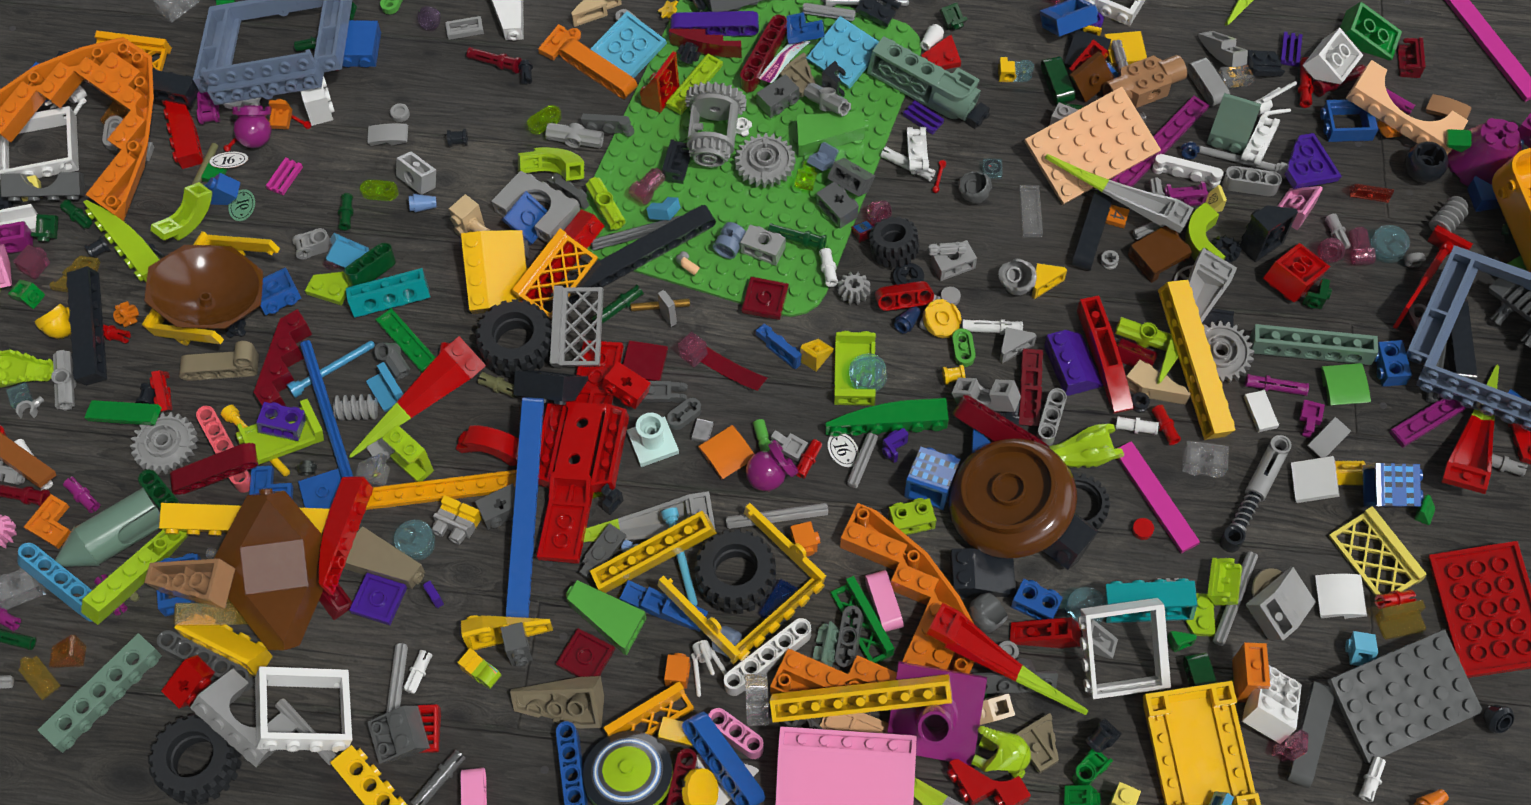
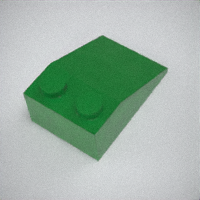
M1359 2L1346 10L1340 26L1359 51L1389 61L1393 59L1402 31L1363 2Z

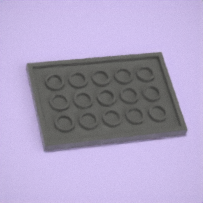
M1445 629L1327 679L1365 763H1370L1374 757L1381 758L1483 712Z

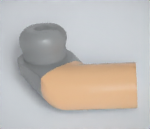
M680 252L676 257L677 263L695 276L700 267L688 260L689 254L687 252Z

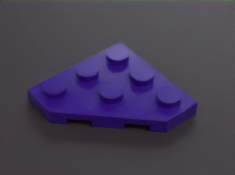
M1311 133L1298 136L1284 174L1293 189L1339 181L1342 176L1316 135Z

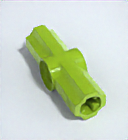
M593 177L589 179L585 187L597 205L598 212L604 217L611 230L622 228L626 221L615 204L612 194L608 192L600 178Z
M1123 317L1119 319L1115 334L1135 340L1142 347L1152 346L1167 351L1171 334L1158 330L1152 323L1140 324Z

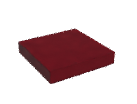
M750 277L742 313L780 320L789 284Z
M629 340L623 365L648 381H661L668 346Z
M578 628L557 661L556 666L576 677L600 676L616 649L605 641Z

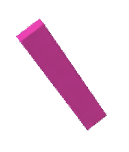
M1131 441L1119 447L1123 450L1124 457L1118 458V461L1180 553L1199 545V539L1133 442Z

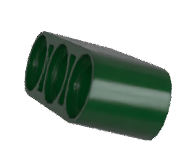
M1058 56L1041 60V70L1054 104L1074 101V88L1062 58Z
M389 243L378 244L345 268L344 272L349 287L371 282L395 265V256Z
M148 469L140 473L138 477L140 485L160 510L161 503H180L155 471Z
M1206 652L1183 657L1184 669L1190 687L1217 683Z

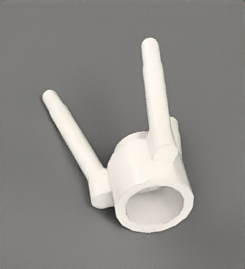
M1294 81L1283 88L1278 87L1264 97L1253 101L1261 104L1258 115L1264 114L1269 116L1290 112L1291 109L1270 111V108L1273 107L1271 99L1295 86L1297 82Z
M80 85L69 97L72 103H78L73 111L75 115L82 105L87 102L85 99L87 93ZM50 101L45 102L46 106L52 104ZM52 105L50 109H55L57 106Z
M707 640L698 641L692 646L694 653L691 654L698 697L701 696L698 660L700 663L706 662L712 676L715 672L710 662L711 658L714 659L724 676L727 673Z

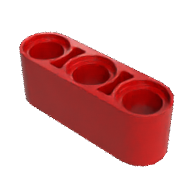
M920 281L881 287L875 292V299L882 310L888 311L927 305L933 301L934 292L927 282ZM922 291H928L925 295H920ZM908 293L906 298H900L903 294ZM889 296L888 300L881 301L883 297Z

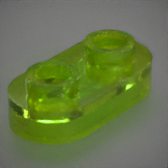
M549 105L532 115L527 121L529 131L533 134H540L546 131L547 124H557L562 118L560 108L555 105Z
M366 180L360 186L362 196L370 200L392 201L399 194L397 185L392 181Z

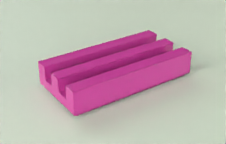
M285 157L266 184L267 189L284 195L302 170V164L296 163L294 160L290 161L289 158Z

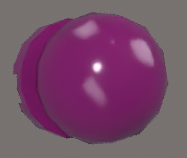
M244 105L240 109H238V106H232V114L238 116L233 128L238 142L252 149L265 145L270 139L272 131L270 122L266 118L268 114H271V106H266L265 109L261 105Z
M776 440L768 444L769 451H761L754 454L747 463L745 470L747 480L753 488L759 491L770 492L784 482L786 475L792 478L798 473V469L791 458L786 459L784 457L783 448Z

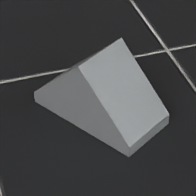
M1006 327L999 360L1001 364L1022 353L1023 348L1029 349L1034 346L1036 334Z
M1091 619L1094 654L1113 659L1118 639L1095 620Z

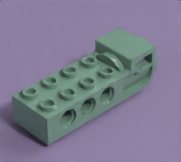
M884 36L872 51L868 74L950 119L960 118L965 121L967 115L975 107L981 90L977 89L979 79L962 69L957 68L954 73H950Z

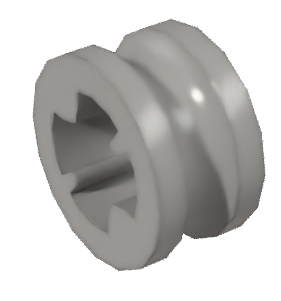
M1112 250L1103 252L1101 265L1109 270L1116 268L1119 261L1118 254ZM1107 257H1110L1113 261L1109 262Z

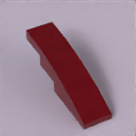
M669 29L670 43L680 47L682 44L685 45L686 42H691L699 46L698 52L702 54L742 58L741 41H724L723 35H706L705 29Z
M1025 348L1022 350L1019 425L1039 427L1043 350Z

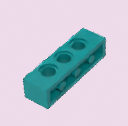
M423 268L346 288L347 301L354 318L430 298L429 285Z

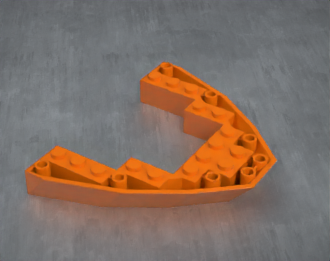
M121 37L80 47L40 63L1 88L0 135L9 142H12L46 99L61 108L83 80L120 104L129 113L107 139L120 152L86 195L124 222L145 168L154 93L152 56L126 38Z
M857 503L841 536L840 548L895 570L891 580L893 591L927 605L902 662L970 674L974 661L945 648V643L927 634L942 603L962 612L973 623L960 596L924 549L877 510ZM788 648L770 685V695L896 680L897 672L857 655L849 674Z

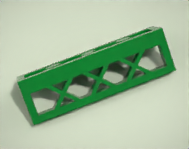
M852 576L846 579V585L831 591V596L842 615L845 610L844 607L856 605L861 610L865 621L862 627L869 629L872 634L870 640L860 637L859 646L866 659L877 664L893 656L895 648L855 577ZM848 591L851 596L850 603L840 601L837 595ZM851 619V625L849 627L855 628L853 626V620ZM870 646L879 647L883 654L872 658L869 653Z

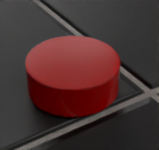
M1146 518L1137 519L1132 527L1133 535L1140 540L1149 539L1154 532L1153 523Z

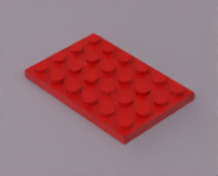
M1518 541L1429 555L1430 566L1455 652L1459 655L1460 663L1467 678L1531 669V584Z

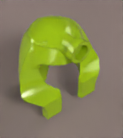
M980 726L978 732L983 734L979 746L990 751H994L997 748L998 750L988 760L975 754L971 764L977 766L983 772L1004 770L1011 773L1014 778L1020 776L1022 779L1025 775L1024 769L1027 768L1031 760L1030 747L1026 741L1017 734Z

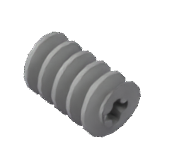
M1458 196L1450 197L1429 222L1430 229L1434 231L1436 226L1439 225L1450 232H1454L1456 227L1468 215V203L1466 200Z
M360 394L359 400H356L355 395H352L351 400L348 401L347 395H344L343 400L340 401L339 396L336 395L333 404L335 419L338 417L339 420H344L345 417L347 420H352L353 417L356 420H360L361 417L364 420H368L369 417L376 420L378 416L377 398L372 400L371 394H368L367 400H364L363 395Z

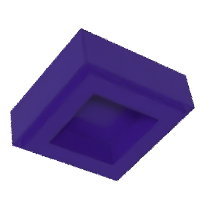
M431 581L426 582L423 587L435 607L439 608L444 605Z

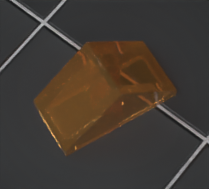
M70 635L52 646L49 667L84 666L86 645L75 635Z

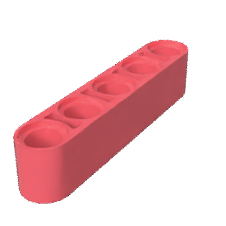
M210 406L199 408L196 412V417L215 453L222 452L225 447H228L227 449L235 447L214 409ZM248 470L229 477L239 492L245 493L250 491L251 475Z

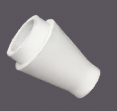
M933 24L928 27L920 43L922 49L929 50L943 38L944 30L941 26Z

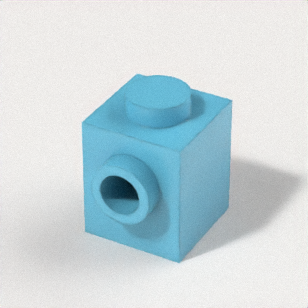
M1353 631L1351 639H1347L1345 651L1349 653L1350 665L1360 666L1376 659L1378 648L1375 634Z

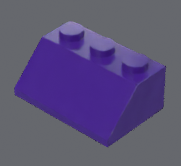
M1063 330L1047 335L1044 347L1061 389L1067 396L1103 387L1082 334Z

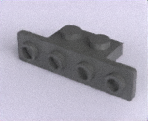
M1016 659L1056 689L1057 671H1035L1031 659ZM989 668V673H973L974 675L987 677L985 694L1036 692Z

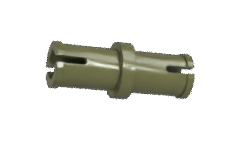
M485 372L480 374L479 377L484 379H478V384L492 388L496 393L502 392L513 398L517 396L512 391L514 390V384L504 381V378H496Z

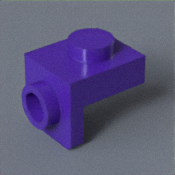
M905 428L899 431L895 430L887 438L883 439L882 452L893 463L897 462L898 459L896 449L908 442L909 434Z

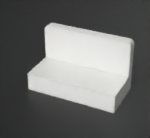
M31 204L0 210V225L25 221L30 230L35 232L36 214L38 213Z

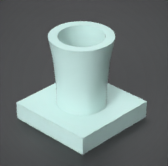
M645 413L638 418L636 427L627 430L641 467L679 454L665 416L661 417L656 413Z

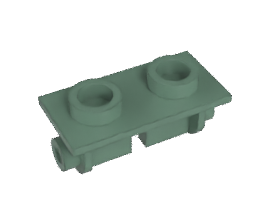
M829 621V625L822 624L819 627L816 643L823 645L815 646L812 659L832 667L835 661V650L840 632L832 621Z

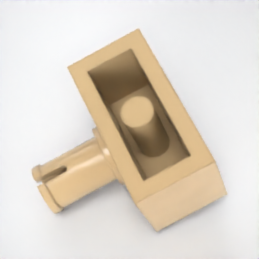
M466 194L449 208L450 219L454 224L453 229L460 237L461 233L490 231L484 225L479 204Z

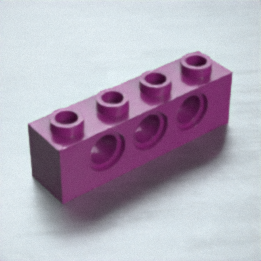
M25 221L0 225V245L4 244L7 254L32 250V231Z

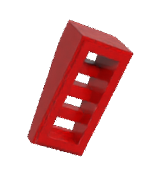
M417 705L422 722H434V725L424 726L425 732H434V735H427L428 741L434 740V744H429V749L419 753L439 752L441 708L439 705Z

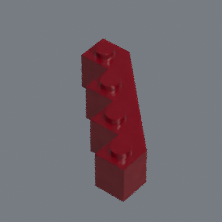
M298 309L280 318L254 389V393L262 406L264 402H275L281 406H286L279 392L286 389L288 383L294 381L288 367L304 359L297 343L311 336L312 333Z

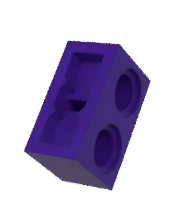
M264 402L256 422L258 433L299 441L306 418L304 410L300 408L281 406L275 402Z

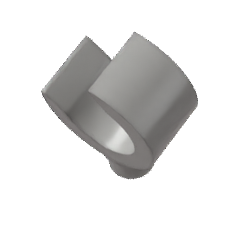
M39 396L32 402L28 400L22 401L17 405L16 413L22 419L23 411L26 408H31L30 414L35 418L38 413L37 407L44 402V399Z

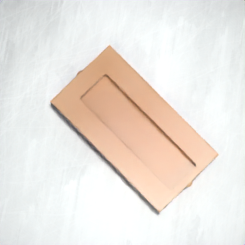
M865 713L823 717L820 726L824 730L887 734L889 723Z

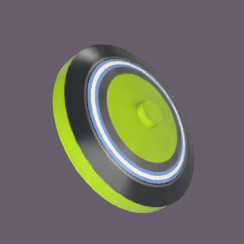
M622 731L604 738L591 750L583 768L584 787L594 805H659L668 794L673 777V766L667 749L655 737L639 731Z

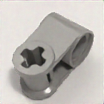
M322 228L295 235L292 239L297 249L295 252L296 257L299 259H307L314 255L326 253L332 246L326 230Z

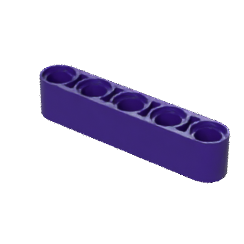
M754 11L679 12L671 15L670 29H705L706 35L752 36L759 32V15Z

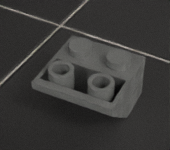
M402 706L368 721L379 764L413 756L430 748L418 706Z

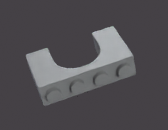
M520 171L491 201L495 212L502 217L506 215L525 191L537 201L549 203L551 205L550 209L534 226L538 238L547 243L550 242L560 228L565 230L580 211V205L577 200L565 196L560 190H554L546 182H540L532 174H526L523 171Z
M231 669L198 694L190 708L197 716L201 717L211 726L214 731L221 735L229 745L241 753L247 761L257 767L276 750L257 749L256 727L243 725L233 717L229 705L242 695L249 682L234 669ZM282 712L267 723L268 732L294 733L298 727Z

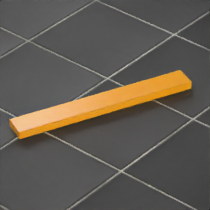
M517 470L373 487L366 510L441 501L444 495L453 499L484 496L511 484H514L516 488Z

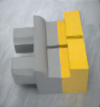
M444 495L439 511L433 515L435 522L432 532L437 536L443 537L447 529L451 530L450 541L460 545L465 537H471L482 516L478 509L464 503L461 504L460 501Z

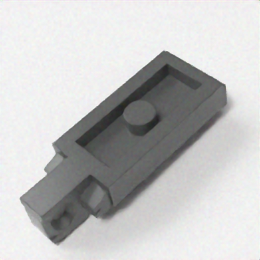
M554 173L553 176L547 179L550 186L560 190L565 196L577 200L581 209L585 210L590 206L586 199L587 194L582 189L575 188L570 181L563 180L561 175Z
M609 523L582 561L585 565L580 570V574L588 579L591 576L590 570L609 561L627 538V535Z

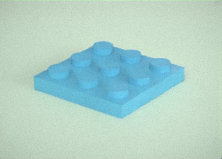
M626 11L597 41L591 50L635 78L667 42L666 39Z
M840 16L824 35L825 37L818 42L807 56V61L822 71L836 61L846 72V76L839 73L841 84L850 89L869 66L872 51L879 41Z

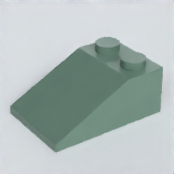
M1224 93L1207 144L1242 155L1250 138L1261 104Z

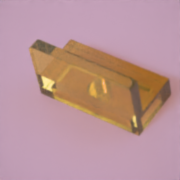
M1423 600L1382 608L1375 617L1385 640L1426 630L1421 617L1422 611L1426 608Z

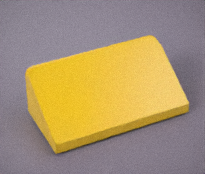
M1335 461L1338 485H1363V465H1366L1364 461Z
M663 717L657 739L695 748L683 731L682 721Z

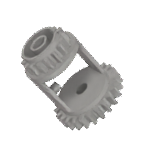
M707 81V84L700 82L699 85L694 84L693 87H689V90H687L685 103H687L686 106L690 107L691 111L687 147L690 157H693V160L699 165L705 167L722 166L725 162H728L730 155L734 152L738 114L742 115L745 112L747 99H745L746 95H743L742 91H738V88L732 89V85L724 86V83L719 85L717 82L711 84ZM700 116L709 120H728L727 136L716 132H698V130H703V123H699Z

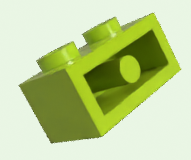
M917 498L910 503L904 504L900 502L889 507L888 516L890 522L906 535L935 529L937 520L930 498Z

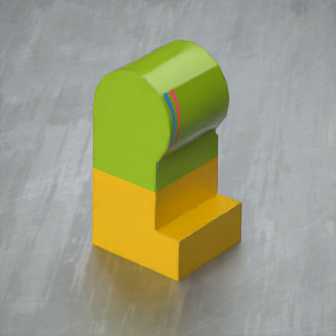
M471 648L457 662L462 671L488 689H491L502 676L495 667L482 659Z

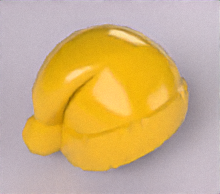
M59 304L50 312L34 321L37 328L49 337L60 339L71 334L69 307L65 308L62 304Z

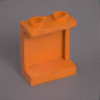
M1244 642L1232 659L1234 691L1237 702H1247L1249 695L1254 689H1269L1270 687L1267 643Z

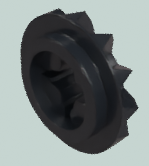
M1225 234L1222 237L1217 236L1211 241V244L1225 256V261L1230 263L1238 259L1241 248L1239 242L1234 240V237L1229 238ZM1223 245H1224L1225 247H1228V246H1229V250H1228V251H1227L1226 249H1223V250H1222V246H1223Z
M904 264L903 267L898 266L893 274L894 282L899 285L924 281V272L917 264ZM911 272V279L907 282L906 277Z

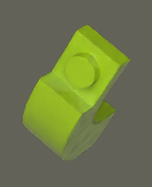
M549 147L534 148L532 152L518 153V171H523L524 173L551 171L562 175L566 181L584 179V161L579 155L568 150Z
M200 182L185 187L183 200L178 210L170 217L151 224L150 231L162 240L171 237L180 240L186 237L205 217L211 203L212 191Z
M1206 202L1198 207L1191 216L1185 234V243L1190 246L1192 251L1191 257L1195 261L1203 248L1224 260L1225 256L1209 242L1206 236V232L1216 225L1219 213Z

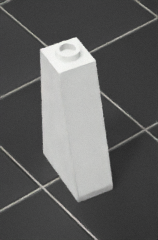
M491 0L505 40L524 39L523 0Z

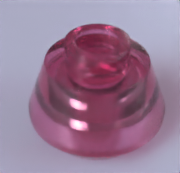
M873 201L867 208V216L874 225L876 222H881L883 218L888 219L891 217V205L887 201Z
M1327 238L1319 244L1317 249L1318 256L1324 262L1335 263L1343 258L1345 246L1339 239Z

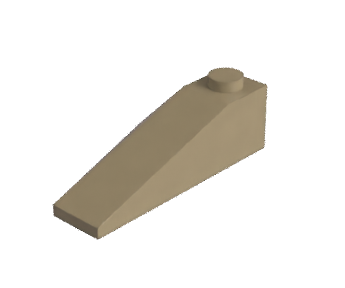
M601 676L577 677L511 689L510 691L515 712L538 718L540 716L551 718L553 722L557 723L569 721L579 729L601 728L604 692Z

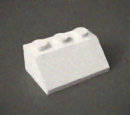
M1338 28L1321 41L1303 66L1314 79L1341 84L1362 58L1363 54L1342 29Z

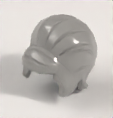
M1015 258L1012 262L1001 266L999 269V279L1010 294L1024 295L1035 286L1037 273L1031 263Z

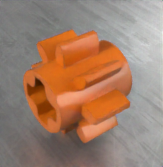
M126 301L115 306L116 310L113 313V317L117 323H123V326L127 327L138 322L136 318L139 316V311L135 305H129V302Z

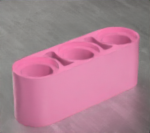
M884 570L865 575L866 586L875 614L885 632L904 627L887 571Z
M715 708L710 711L709 717L712 721L717 717L724 719L722 724L715 725L730 745L750 759H757L762 756L764 745L760 735L724 709ZM733 730L742 732L739 737H732L730 735ZM750 743H757L759 748L757 750H750L748 745Z
M485 768L461 770V805H487Z

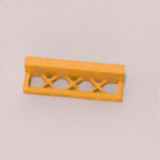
M679 681L606 725L604 730L608 737L629 729L635 731L636 725L642 722L649 724L645 733L652 736L660 730L662 723L653 721L655 713L659 711L667 712V718L678 720L693 711L694 707ZM682 698L687 707L681 711L673 710V703Z

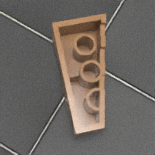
M221 559L155 562L149 564L144 583L161 593L225 609L235 568Z

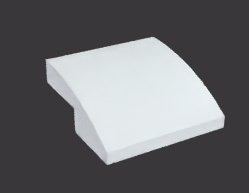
M1315 575L1321 618L1344 616L1347 619L1367 616L1361 575Z

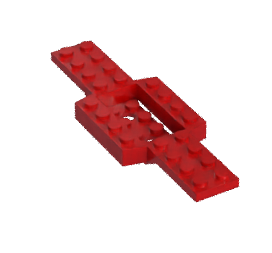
M601 341L600 366H578L576 375L588 376V381L575 401H566V405L547 404L542 426L538 485L549 488V502L537 552L538 560L579 563L593 494L601 492V489L606 484L609 485L611 490L615 489L629 415L626 409L612 405L614 395L606 393L602 385L604 377L617 361L621 362L624 348L622 342ZM583 342L582 351L588 346L585 342ZM590 349L582 357L586 361H595V352ZM602 415H605L595 466L591 478L590 470L593 461ZM581 419L588 420V424L584 428L577 426L578 421ZM574 455L580 456V461L577 464L569 463V459Z

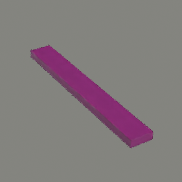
M1193 96L1153 137L1161 151L1115 176L1112 181L1133 187L1154 165L1156 156L1158 154H1165L1202 116L1209 105Z

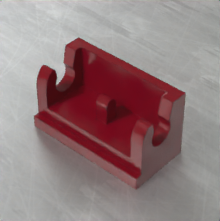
M1423 37L1404 38L1403 43L1410 44H1400L1397 47L1399 77L1420 78L1426 67Z

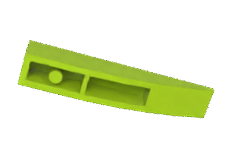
M84 201L83 203L87 207L85 213L91 220L95 218L96 222L94 224L99 231L106 232L105 238L110 244L114 243L116 245L114 249L119 256L124 255L126 257L124 259L125 263L130 269L134 268L136 270L134 274L139 281L144 280L146 282L148 267L157 262L159 258L147 243L120 218L90 201Z
M165 530L159 532L82 599L81 613L97 625L100 624L144 584L150 563L162 561L174 553L189 536L187 531H179L177 535L165 534Z

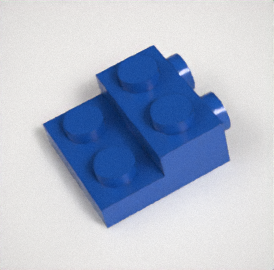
M286 267L263 278L260 306L265 315L269 313L274 314L280 308L286 305H293L297 300L301 299Z

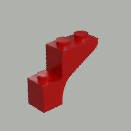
M959 759L949 762L947 774L953 783H957L962 800L964 802L968 801L969 805H975L993 794L995 795L993 799L996 805H1022L1028 802L1031 797L1020 776L1008 781H995Z

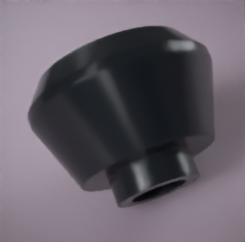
M1494 704L1484 710L1483 719L1492 733H1504L1514 722V712L1509 707Z

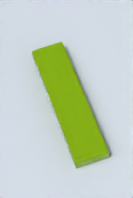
M707 54L668 99L666 107L682 115L687 109L685 100L689 87H693L694 84L699 85L700 82L707 84V81L709 82L723 66V61Z

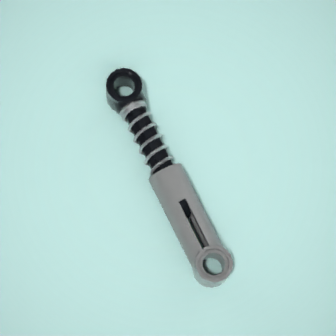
M1277 435L1271 439L1245 490L1246 496L1244 497L1245 501L1241 503L1242 507L1238 508L1239 512L1235 514L1236 518L1232 520V523L1226 528L1220 539V546L1226 552H1236L1243 544L1246 537V526L1250 525L1249 520L1253 519L1252 514H1255L1258 502L1265 500L1291 449V441L1286 436ZM1270 460L1274 461L1270 471H1266ZM1229 537H1234L1237 541H1232Z

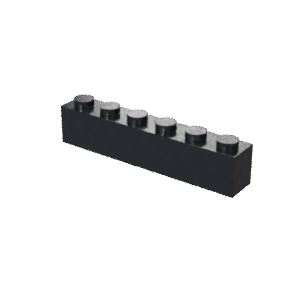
M85 266L67 272L66 285L68 288L73 377L74 380L87 386L107 380L99 273Z

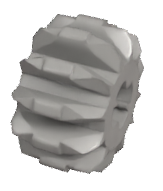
M849 272L848 276H842V279L838 282V294L842 296V301L848 300L849 305L852 302H856L858 305L860 300L865 302L867 296L870 295V282L866 280V275L860 276L859 272L853 275Z

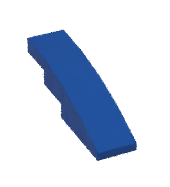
M630 580L627 581L619 600L663 620L696 631L701 630L666 594L651 587L647 589ZM695 606L705 617L707 616L708 611Z

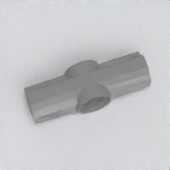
M810 83L804 89V96L819 104V109L822 111H833L840 116H845L851 110V103L837 95L834 88H823L815 83Z
M549 123L546 127L545 136L548 140L565 142L567 146L572 148H578L580 145L601 148L604 132L585 129L578 123H571L569 126Z
M59 350L53 354L54 371L51 378L54 382L55 407L65 411L75 406L74 388L76 387V380L73 377L71 352Z

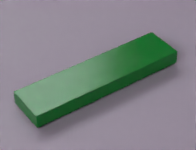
M392 308L376 319L379 326L394 343L400 346L402 352L421 373L434 361L436 357Z
M91 400L84 418L87 421L155 426L162 407L158 404Z

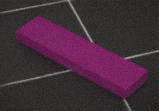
M1442 398L1394 427L1389 433L1404 448L1461 413L1467 407L1462 406L1456 400Z

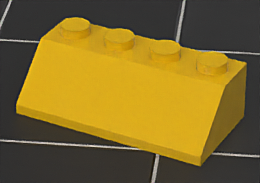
M195 613L174 627L181 636L243 666L255 677L259 667H266L273 657L262 642L254 643L250 641L251 638L242 632L236 634L232 632L233 629L224 623L220 626L215 623L212 617L206 614L202 617Z

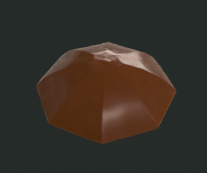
M183 245L148 267L144 302L175 327L225 329L261 305L263 270L232 246Z

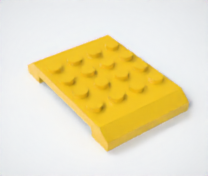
M1232 681L1143 695L1144 711L1165 805H1209L1215 791L1226 792L1234 797L1232 805H1261L1259 794L1255 793L1235 704L1237 699Z

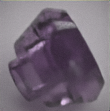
M424 6L418 11L417 19L421 27L432 31L439 26L441 14L434 7Z

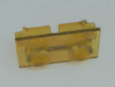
M37 656L34 658L23 657L20 660L21 668L18 669L41 700H44L61 686Z

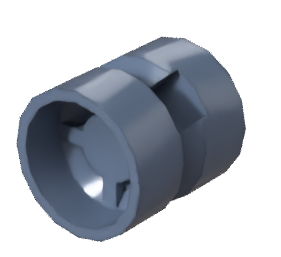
M726 222L713 244L714 251L724 258H735L741 246L740 242L746 233L745 229L736 223Z

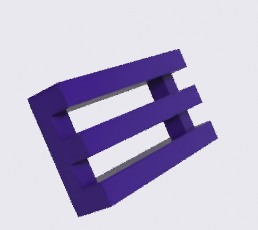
M1284 32L1280 57L1281 64L1299 66L1303 34L1295 36V33L1288 35V32ZM1287 40H1290L1288 60H1285ZM1294 41H1297V44H1296V54H1295V62H1294V61H1293Z
M915 100L912 102V105L908 106V110L903 112L905 118L919 127H926V131L932 135L944 123L942 117Z

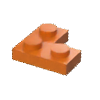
M50 494L25 524L24 528L59 549L71 531L59 524L58 520L70 506Z

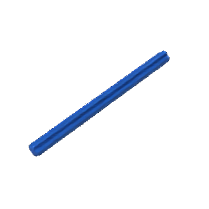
M303 341L300 343L341 476L354 477L311 341Z

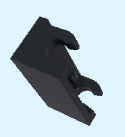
M834 61L822 71V87L834 88L837 95L840 94L845 97V92L840 88L841 79L839 78V73L846 76V72Z
M670 140L662 168L663 181L684 184L691 159L687 143Z

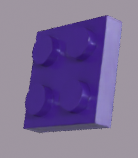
M366 573L349 611L352 614L390 626L407 586Z

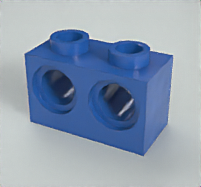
M1403 340L1378 342V355L1374 362L1377 365V378L1380 379L1382 387L1406 385L1412 373Z
M1023 579L1013 599L1011 608L1036 620L1054 619L1063 597L1055 590H1047L1033 580ZM1029 593L1033 596V598L1027 599L1023 596V594ZM1048 602L1053 607L1046 608L1042 603Z

